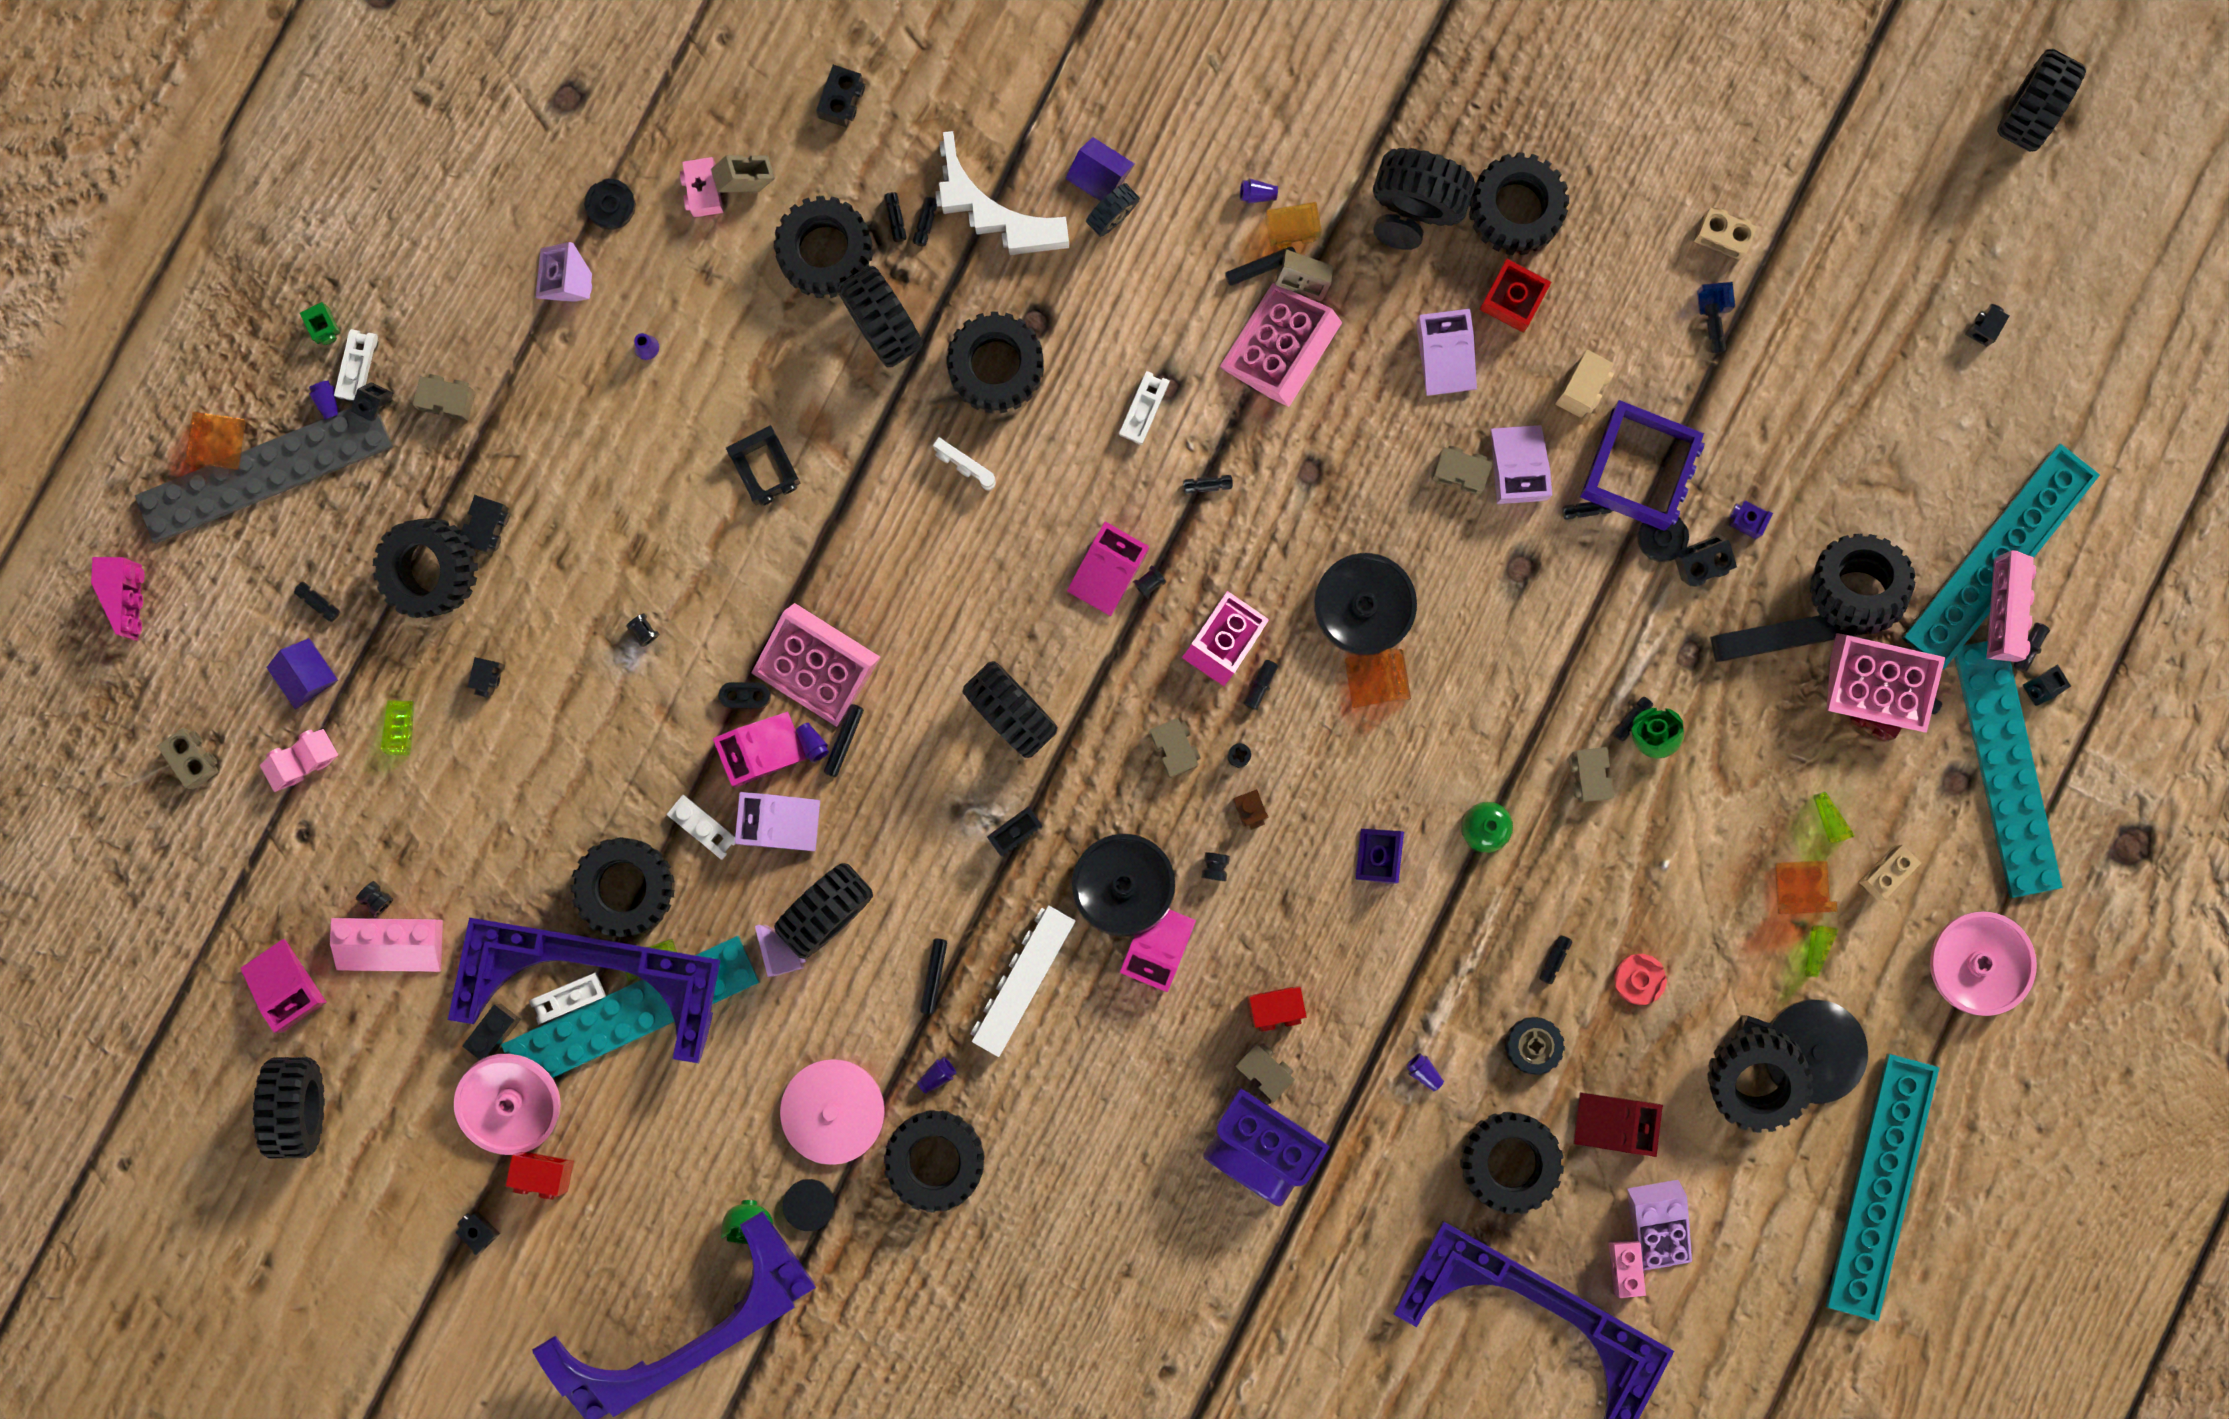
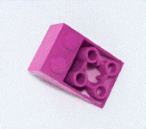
M1105 521L1067 592L1105 614L1112 616L1148 554L1149 546Z
M92 557L91 584L115 634L138 641V635L142 631V621L139 619L140 609L143 607L141 583L145 579L142 565L124 557Z
M789 712L734 729L713 738L731 786L735 788L807 759Z
M1169 909L1166 916L1156 926L1144 933L1134 935L1119 973L1168 992L1196 920Z
M282 939L240 968L259 1011L274 1033L285 1032L327 1003L285 939Z

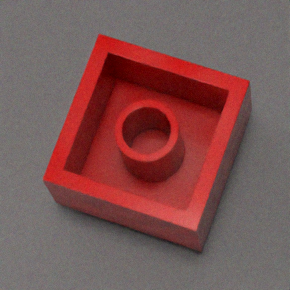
M1506 259L1479 310L1524 333L1552 282Z
M1300 986L1246 996L1252 1027H1259L1261 1032L1276 1029L1275 1024L1283 1022L1286 1027L1302 1024L1301 1019L1307 1018Z
M531 1152L513 1154L506 1187L513 1188L512 1192L528 1195V1192H537L540 1198L554 1200V1197H559L568 1192L574 1161Z

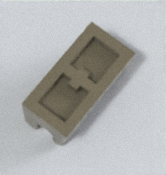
M1286 249L1282 265L1278 267L1275 285L1322 301L1332 282L1333 266Z

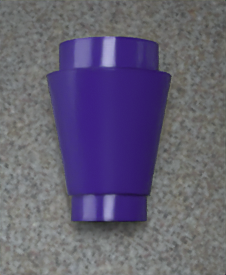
M1250 178L1247 181L1242 180L1240 186L1241 201H1246L1249 204L1277 200L1278 186Z
M644 333L636 335L634 339L635 353L644 360L654 358L659 352L657 339Z
M329 381L311 385L309 387L311 391L309 395L324 420L337 416L338 408L336 397L334 396V386H331Z
M804 723L796 729L806 758H809L811 762H816L828 755V744L811 727L810 723Z
M1419 1053L1408 1062L1406 1068L1409 1070V1075L1433 1092L1443 1085L1444 1080L1427 1056Z
M945 1057L940 1060L936 1059L917 1084L927 1094L953 1080L956 1070Z

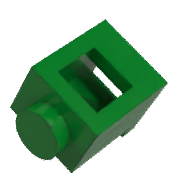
M321 302L300 312L313 341L317 344L328 345L337 340L336 335L341 332L332 316L330 308L326 304ZM323 324L328 325V327L321 330Z

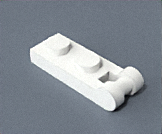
M353 329L349 331L334 393L336 398L354 401L357 389L366 385L373 352L378 341L377 334L368 333L365 335ZM359 343L364 344L363 350L356 349Z
M1146 371L1119 433V436L1143 445L1170 382L1165 378L1161 380L1153 377L1154 374ZM1148 387L1156 388V394L1148 392Z
M938 437L933 447L937 451L935 455L945 463L953 462L958 466L956 469L966 477L972 475L980 480L984 490H992L995 487L996 481L992 472Z
M682 795L666 814L720 859L727 855L726 851L731 844L735 845V836L685 795ZM720 834L723 839L716 845L713 840Z
M594 973L531 999L529 1003L531 1008H535L538 1016L536 1020L538 1025L602 999L606 995L597 973ZM548 1001H550L553 1008L549 1012H547L544 1005Z

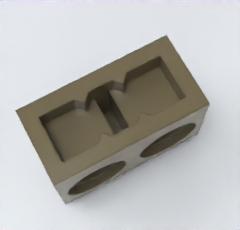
M182 728L157 745V747L183 786L194 790L219 773V770L215 766L217 764L215 757L209 751L206 752L202 747L203 740L196 731ZM186 741L188 745L187 750L181 754L179 746L181 742ZM200 762L202 769L198 774H195L193 767L195 763Z

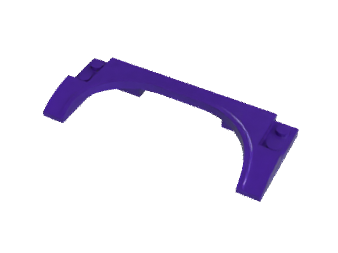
M469 917L448 1020L475 1024L491 997L507 980L520 971L539 963L566 961L621 970L645 980L666 1001L676 1026V1043L673 1059L699 1064L713 1016L711 1007L721 960Z
M763 1211L740 1224L751 1251L753 1265L750 1285L743 1300L734 1305L735 1310L723 1322L670 1355L649 1365H646L642 1360L627 1370H604L578 1361L567 1351L556 1336L532 1349L534 1356L562 1397L566 1396L584 1419H600L608 1413L612 1417L617 1416L795 1308L793 1301L816 1288L814 1281Z
M1444 1221L1441 1222L1421 1262L1415 1267L1393 1313L1395 1316L1417 1327L1425 1312L1434 1302L1456 1289L1471 1285H1494L1515 1291L1569 1321L1590 1340L1600 1357L1605 1373L1607 1399L1604 1419L1640 1418L1674 1350Z

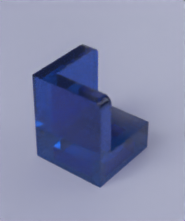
M1733 282L1703 284L1697 290L1700 315H1706L1705 306L1711 303H1718L1721 313H1730L1735 307Z

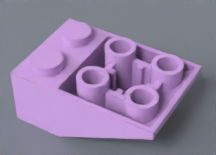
M1470 309L1419 315L1416 327L1426 396L1476 390L1474 334Z
M1542 426L1492 428L1491 441L1497 504L1547 501L1552 496V486Z
M740 792L735 844L816 851L820 800Z
M1679 1180L1627 1188L1634 1239L1641 1243L1643 1271L1692 1262L1687 1195Z

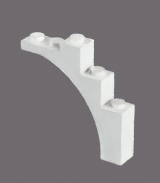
M953 131L943 132L944 141H939L941 157L946 156L947 165L942 166L944 181L947 182H939L940 191H935L937 207L942 206L944 214L973 210V212H968L970 227L976 228L977 235L1006 231L1002 233L1003 248L1009 247V255L1069 248L1066 217L1041 218L1027 216L1011 211L988 198L973 184L961 167L956 156Z

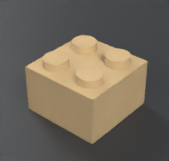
M1586 350L1577 361L1555 405L1580 418L1586 413L1591 414L1603 396L1599 392H1603L1614 375L1611 372L1614 363Z

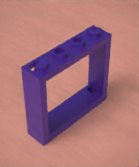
M1618 400L1610 414L1580 498L1665 531L1671 524H1676L1680 515L1677 507L1679 502L1683 503L1688 493V488L1685 485L1688 479H1692L1697 466L1693 465L1696 457H1700L1704 449L1705 443L1701 442L1704 433ZM1623 417L1690 443L1665 513L1598 487Z

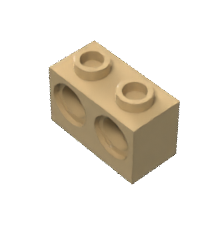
M1710 207L1703 217L1694 242L1741 260L1748 251L1757 226L1752 225V222L1746 218H1735L1728 215V212L1724 209H1713ZM1709 223H1716L1719 226L1720 231H1713L1710 228ZM1733 232L1740 233L1743 241H1737L1733 237Z
M1904 845L1893 846L1866 873L1859 883L1876 900L1887 899L1921 862Z

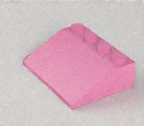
M1272 283L1221 363L1220 368L1267 397L1289 407L1342 322L1332 308Z
M794 603L782 613L751 673L838 727L848 712L850 705L853 704L872 674L880 656Z
M1837 633L1830 658L1827 711L1927 733L1945 657Z

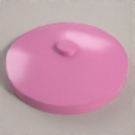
M1972 912L1953 919L1939 932L1931 950L1930 969L1938 991L1952 1006L1973 1015L1991 1016L2013 1009L2027 996L2036 976V955L2029 937L2018 924L1997 913Z
M515 1054L492 1055L473 1064L461 1078L454 1096V1112L461 1130L473 1143L497 1154L513 1155L519 1152L525 1153L538 1147L550 1136L560 1114V1095L553 1078L538 1063Z
M837 1059L813 1063L797 1073L785 1089L780 1107L782 1128L790 1144L804 1157L821 1164H842L861 1156L878 1138L885 1116L883 1096L873 1077L860 1066Z

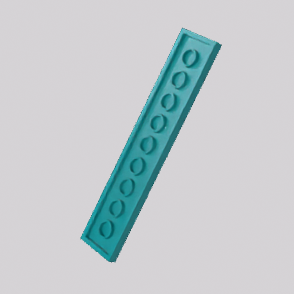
M2061 443L2056 445L1903 635L1902 639L1917 651L1945 657L1942 669L1944 670L1990 613L1994 558L2009 551H2018L2034 558L2098 479L2100 474Z
M1988 641L1965 645L1954 658L2009 898L2063 888L2011 661L1987 659Z
M740 936L731 938L695 955L721 960L712 1005L760 983ZM642 979L602 999L501 1044L505 1054L520 1055L533 1060L554 1078L673 1023L674 1018L660 993Z
M1886 1053L1825 1305L1827 1308L1879 1322L1940 1067Z

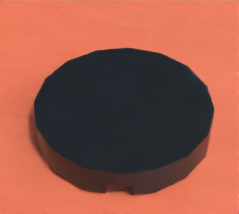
M608 178L590 187L585 196L584 206L588 217L595 225L602 229L614 230L630 222L635 213L636 202L634 194L625 183L617 179Z
M1386 214L1376 220L1373 228L1375 237L1383 244L1392 248L1412 250L1422 244L1424 231L1417 222L1410 218H1407L1405 221L1400 219V216L1397 214Z
M1678 517L1675 525L1671 524L1665 531L1642 522L1637 533L1638 545L1642 553L1649 559L1657 562H1670L1675 559L1674 552L1687 547L1689 530L1680 517Z
M802 1179L794 1183L787 1190L783 1199V1213L787 1221L794 1228L802 1231H816L824 1227L832 1218L835 1209V1197L831 1189L824 1182L815 1179Z

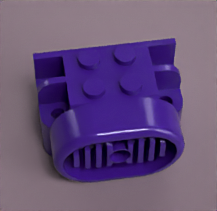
M1237 1086L1236 1092L1227 1106L1224 1107L1222 1114L1216 1122L1217 1132L1205 1149L1203 1157L1210 1164L1273 1205L1280 1207L1285 1203L1295 1186H1302L1309 1181L1330 1146Z

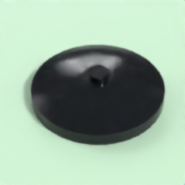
M1358 553L1340 559L1324 573L1315 592L1314 612L1320 630L1333 645L1355 655H1376L1390 650L1408 634L1416 617L1417 597L1411 579L1397 563L1382 555Z
M1116 834L1098 840L1081 855L1073 872L1072 893L1078 911L1091 926L1109 935L1133 936L1150 930L1166 916L1174 900L1175 876L1168 857L1155 843L1138 835Z
M1803 1000L1785 1007L1773 1018L1771 1029H1775L1777 1036L1779 1033L1789 1036L1790 1041H1795L1800 1047L1801 1052L1804 1053L1813 1077L1811 1081L1813 1094L1808 1096L1810 1103L1823 1104L1836 1101L1846 1096L1857 1086L1866 1070L1868 1045L1862 1027L1850 1012L1829 1001ZM1764 1063L1771 1080L1779 1087L1784 1078V1071L1776 1065Z

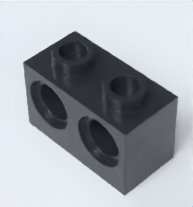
M832 65L816 109L819 119L847 128L849 121L855 119L857 113L856 101L858 98H862L866 84L863 83L861 73ZM846 81L853 83L849 89L840 88L841 84ZM840 104L844 106V109L839 113L832 111L835 105Z
M1720 534L1673 553L1680 578L1689 586L1703 585L1707 579L1725 576L1729 574V570L1737 568L1730 541ZM1721 553L1720 559L1714 563L1715 556ZM1697 562V568L1690 572L1691 566Z

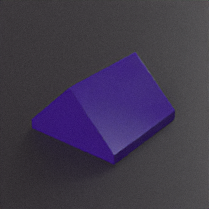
M1092 137L1079 149L1066 176V180L1101 202L1115 188L1122 185L1135 163Z
M310 638L279 650L266 667L294 709L299 708L338 681Z
M1361 828L1355 879L1388 884L1399 883L1404 832Z

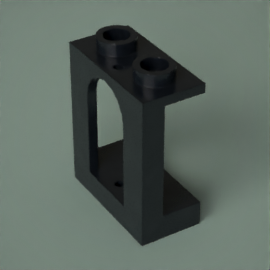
M771 425L726 447L755 506L759 504L765 506L773 502L775 496L781 493L784 495L789 494L797 489V485L801 484ZM768 445L782 473L783 482L765 491L760 487L745 455Z

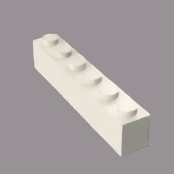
M1049 905L1046 910L1041 908L1034 920L1038 923L1034 932L1029 930L1021 943L1025 945L1021 955L1016 953L1009 964V967L1013 968L1008 978L1003 975L996 988L1000 991L995 1000L990 998L983 1011L987 1013L982 1023L977 1021L971 1032V1035L974 1036L973 1043L997 1057H1000L1076 922Z

